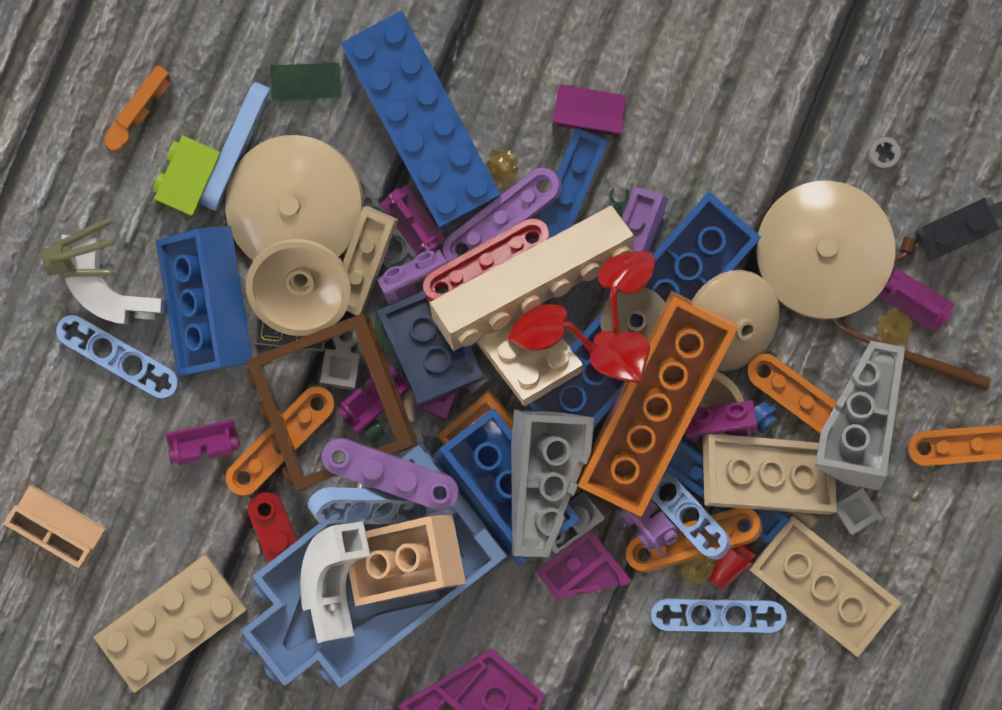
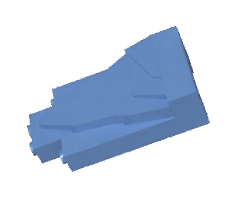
M423 443L416 446L402 458L446 474ZM459 492L457 500L451 508H455L456 512L453 515L466 584L376 604L355 606L348 572L346 599L354 636L317 643L311 610L303 611L300 594L301 568L306 550L316 534L333 525H340L319 523L252 576L256 581L253 587L258 595L265 602L270 599L274 605L241 630L245 636L242 638V642L254 656L259 653L266 662V665L263 667L275 683L281 681L286 686L318 660L322 665L318 669L330 685L335 682L341 688L503 560L508 553ZM364 524L365 531L394 524Z

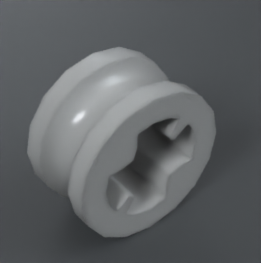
M881 137L874 140L868 148L870 162L879 168H888L895 165L901 155L900 146L894 139L889 137ZM884 143L890 145L889 152L893 156L890 161L888 158L884 159L885 163L878 160L879 153L875 150L878 145L884 147Z

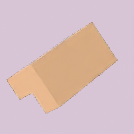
M34 485L28 487L20 503L14 505L4 522V525L77 568L87 565L107 531V528Z

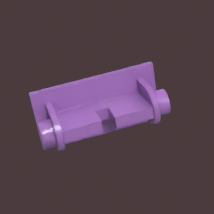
M439 248L433 251H425L419 254L415 260L403 266H395L388 269L384 275L376 278L384 292L388 304L392 305L418 294L414 284L421 282L423 287L426 276L445 265L447 261Z
M650 499L642 517L623 508L617 510L629 527L633 524L638 526L641 531L637 536L649 551L655 547L659 554L664 557L666 555L661 547L664 544L671 545L678 539L676 534L677 528L672 525L662 511L652 519L650 518L653 513L659 510L652 499Z

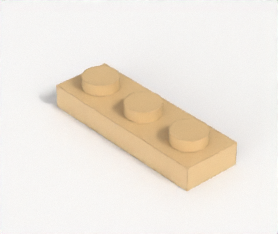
M369 206L362 208L343 261L351 281V297L346 311L355 315L365 312L398 219Z

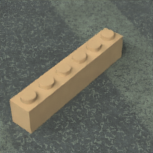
M611 205L431 301L432 319L453 351L462 346H470L482 335L492 330L502 329L510 320L540 306L553 297L565 295L571 287L584 280L590 281L596 278L600 268L608 259L621 253L634 251V235Z

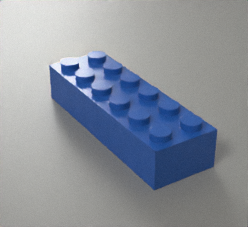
M402 10L340 43L439 230L489 205L501 196Z

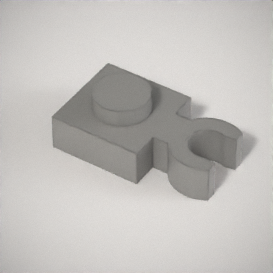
M353 330L350 341H342L338 336L332 339L336 350H325L320 385L354 391L360 354L350 353L358 343L356 333Z

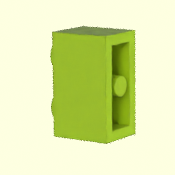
M182 135L180 141H174L168 151L166 159L170 163L165 174L160 172L155 180L152 189L153 192H156L154 199L196 218L202 206L200 205L202 194L221 152Z

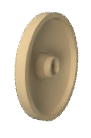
M301 135L275 137L252 148L235 167L228 182L225 196V213L228 226H231L232 236L241 250L252 260L269 245L287 239L314 241L327 247L340 258L348 250L362 208L364 207L360 180L346 157L324 141Z
M815 181L788 191L771 206L758 231V235L761 238L756 243L755 254L760 277L771 285L781 305L807 318L819 320L838 319L860 311L880 294L893 270L895 239L886 214L870 196L845 183Z

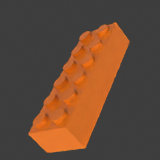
M671 291L647 338L650 344V353L644 368L642 383L625 382L591 449L587 464L583 465L577 480L578 487L642 517L738 329L735 321Z

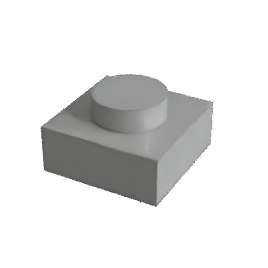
M863 487L836 502V513L850 535L855 534L881 517Z

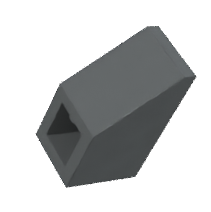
M582 489L570 498L568 502L580 520L556 538L552 547L555 554L559 553L607 518L618 506Z

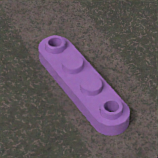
M537 168L531 171L447 237L443 245L445 259L450 262L459 257L458 250L464 244L467 245L468 251L516 224L526 219H532L559 197L562 189L559 176L547 168ZM548 181L550 183L549 190L541 193V183Z
M346 438L331 440L322 451V462L325 468L331 473L436 510L448 509L457 500L459 489L456 481L451 476ZM336 450H341L345 453L346 460L343 463H337L333 459V453ZM443 486L447 490V496L443 499L435 497L434 488Z

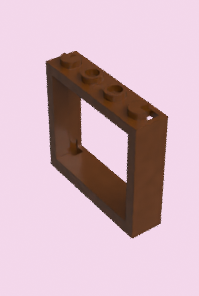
M362 313L247 360L249 369L246 370L247 379L253 389H258L262 400L258 402L260 413L265 422L270 421L274 434L270 435L272 445L277 454L282 453L286 463V467L283 468L285 479L290 487H295L296 491H305L340 477V475L331 473L325 468L305 476L264 366L353 330L356 333L396 441L376 449L396 455L419 445L370 316Z

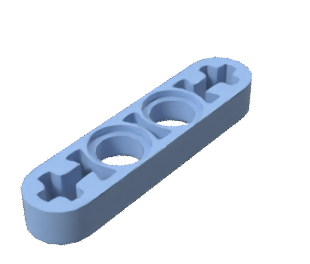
M254 82L250 87L204 189L200 205L213 211L219 209L226 195L231 175L242 159L267 104L271 88L258 82Z
M68 315L58 322L56 328L57 336L66 346L155 397L169 398L177 392L179 378L172 369L82 317ZM77 321L79 323L78 330L86 335L90 334L91 329L95 331V334L87 342L86 350L81 348V345L85 343L84 340L74 336L71 340L67 339L68 331L65 330L67 324L74 325ZM101 338L108 339L112 344V353L106 358H99L94 352V344ZM135 355L141 359L143 367L139 374L131 376L125 372L123 364L127 357ZM150 364L155 366L151 373L156 376L163 377L166 373L169 375L168 382L172 384L169 390L162 389L161 392H158L156 390L158 384L149 378L146 380V385L140 382L148 374Z
M665 471V475L662 476L651 497L652 500L702 554L710 559H720L725 556L731 545L728 534L679 480ZM668 483L674 484L677 489L674 499L667 502L662 501L659 497L660 488ZM689 508H695L700 515L699 521L693 526H684L681 519L682 514ZM704 528L715 538L719 535L721 536L718 539V543L721 546L717 550L712 547L706 549L709 542L699 533Z
M323 488L314 493L308 502V508L319 523L347 524L363 521V524H398L419 519L426 510L424 505L376 488Z
M664 598L656 601L650 611V617L654 625L665 631L772 633L782 629L787 618L783 606L771 600ZM680 604H687L685 609L687 625H680L681 618L672 617L669 619V624H663V620L656 617L657 611L663 610V605H669L670 610L673 612H682ZM698 605H704L710 610V619L704 625H697L691 619V612ZM732 606H740L745 611V619L740 625H730L726 620V612ZM750 606H756L755 613H767L768 607H773V611L779 614V619L773 620V626H767V621L763 619H754L756 626L751 627L749 626L752 618Z

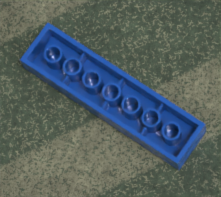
M708 191L653 253L655 258L654 272L644 287L656 292L665 303L671 291L692 300L699 289L709 280L724 272L732 271L759 241L761 236ZM601 313L583 333L591 343L594 342L595 336L602 332L600 326ZM633 314L629 322L631 326L638 328L642 325L643 319L640 315ZM577 339L570 348L583 364V372L527 406L531 410L593 417L594 428L614 405L626 381L611 378L596 371L590 362L591 354Z

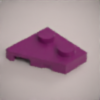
M591 529L535 571L556 599L600 591L601 589L620 585H628L632 582Z

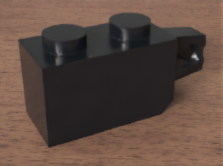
M991 197L987 199L982 198L915 230L929 261L935 260L999 230V227L1002 226L1000 218L1002 217V201L994 204Z

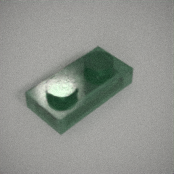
M340 63L270 65L273 102L342 99Z

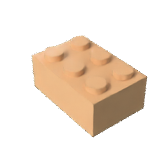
M453 514L428 516L365 531L370 556L356 561L349 569L355 606L376 604L466 584Z

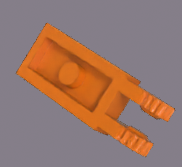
M159 65L153 69L109 128L108 134H105L103 142L108 147L107 149L118 151L122 147L124 148V144H127L130 140V127L133 124L136 127L142 124L150 112L145 107L153 97L159 100L171 83L167 81L170 74Z

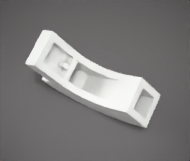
M62 235L61 239H64L71 235ZM84 237L70 245L75 249L102 240L96 237ZM101 250L76 256V266L71 267V269H100ZM102 276L65 278L71 293L82 306L105 320L129 325L130 311L135 312L134 318L155 320V314H165V300L119 295L105 283Z
M363 521L333 525L320 531L312 539L306 550L300 578L301 603L303 611L311 610L317 643L354 636L346 599V579L349 569L356 561L370 556Z

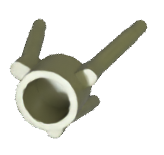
M111 219L102 220L71 236L53 241L52 247L43 248L41 250V257L47 275L59 274L60 279L113 276L114 270L71 269V267L76 266V256L113 246L114 240L100 241L75 249L70 245L110 225Z

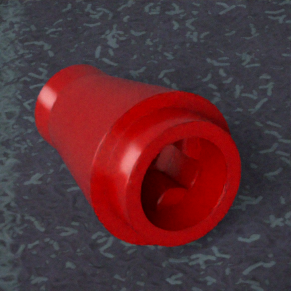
M747 544L729 549L725 556L718 559L708 579L721 590H725L730 583L754 564L753 559L757 555L756 552Z

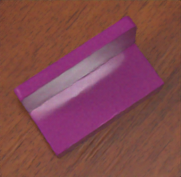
M559 85L552 126L569 129L579 128L587 132L620 137L626 96Z

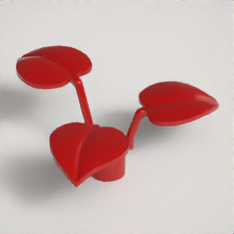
M647 251L621 253L608 259L600 268L598 280L601 286L612 288L610 291L613 332L602 331L595 336L594 342L591 343L571 322H565L567 311L564 307L547 304L535 307L523 314L510 330L508 341L527 350H545L553 347L563 338L564 329L569 330L591 354L590 362L596 371L618 380L642 383L644 368L650 353V344L648 339L640 333H620L617 294L619 291L625 294L636 293L649 282L655 268L654 255L652 252Z

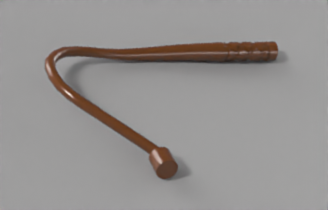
M910 237L903 238L900 252L902 253L895 256L894 264L906 259L909 255H913L917 243L915 239ZM839 318L832 319L839 329L853 338L867 344L870 341L885 343L853 330ZM907 350L904 352L903 360L951 379H956V381L970 386H975L984 391H987L990 386L991 378Z

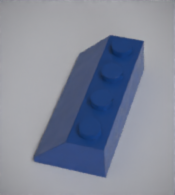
M231 226L198 228L156 240L177 376L247 365V360L252 358L251 344Z
M493 408L442 446L433 455V458L442 470L456 481L459 492L517 567H519L531 557L512 555V431ZM569 504L563 514L564 520L557 537L580 520Z

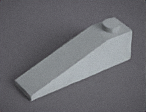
M870 341L831 415L821 430L815 466L844 484L880 490L886 478L905 347Z
M514 409L511 442L513 556L549 557L563 523L565 509L571 495H574L578 484L576 483L583 465L587 464L591 454L593 417L552 411Z

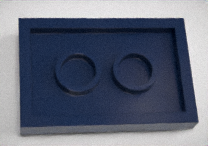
M442 288V289H439V290L437 291V293H438V294H443V293H445V291H444V289ZM424 291L377 311L380 322L419 407L484 380V376L470 346H462L455 351L452 350L432 319L430 302L426 299Z

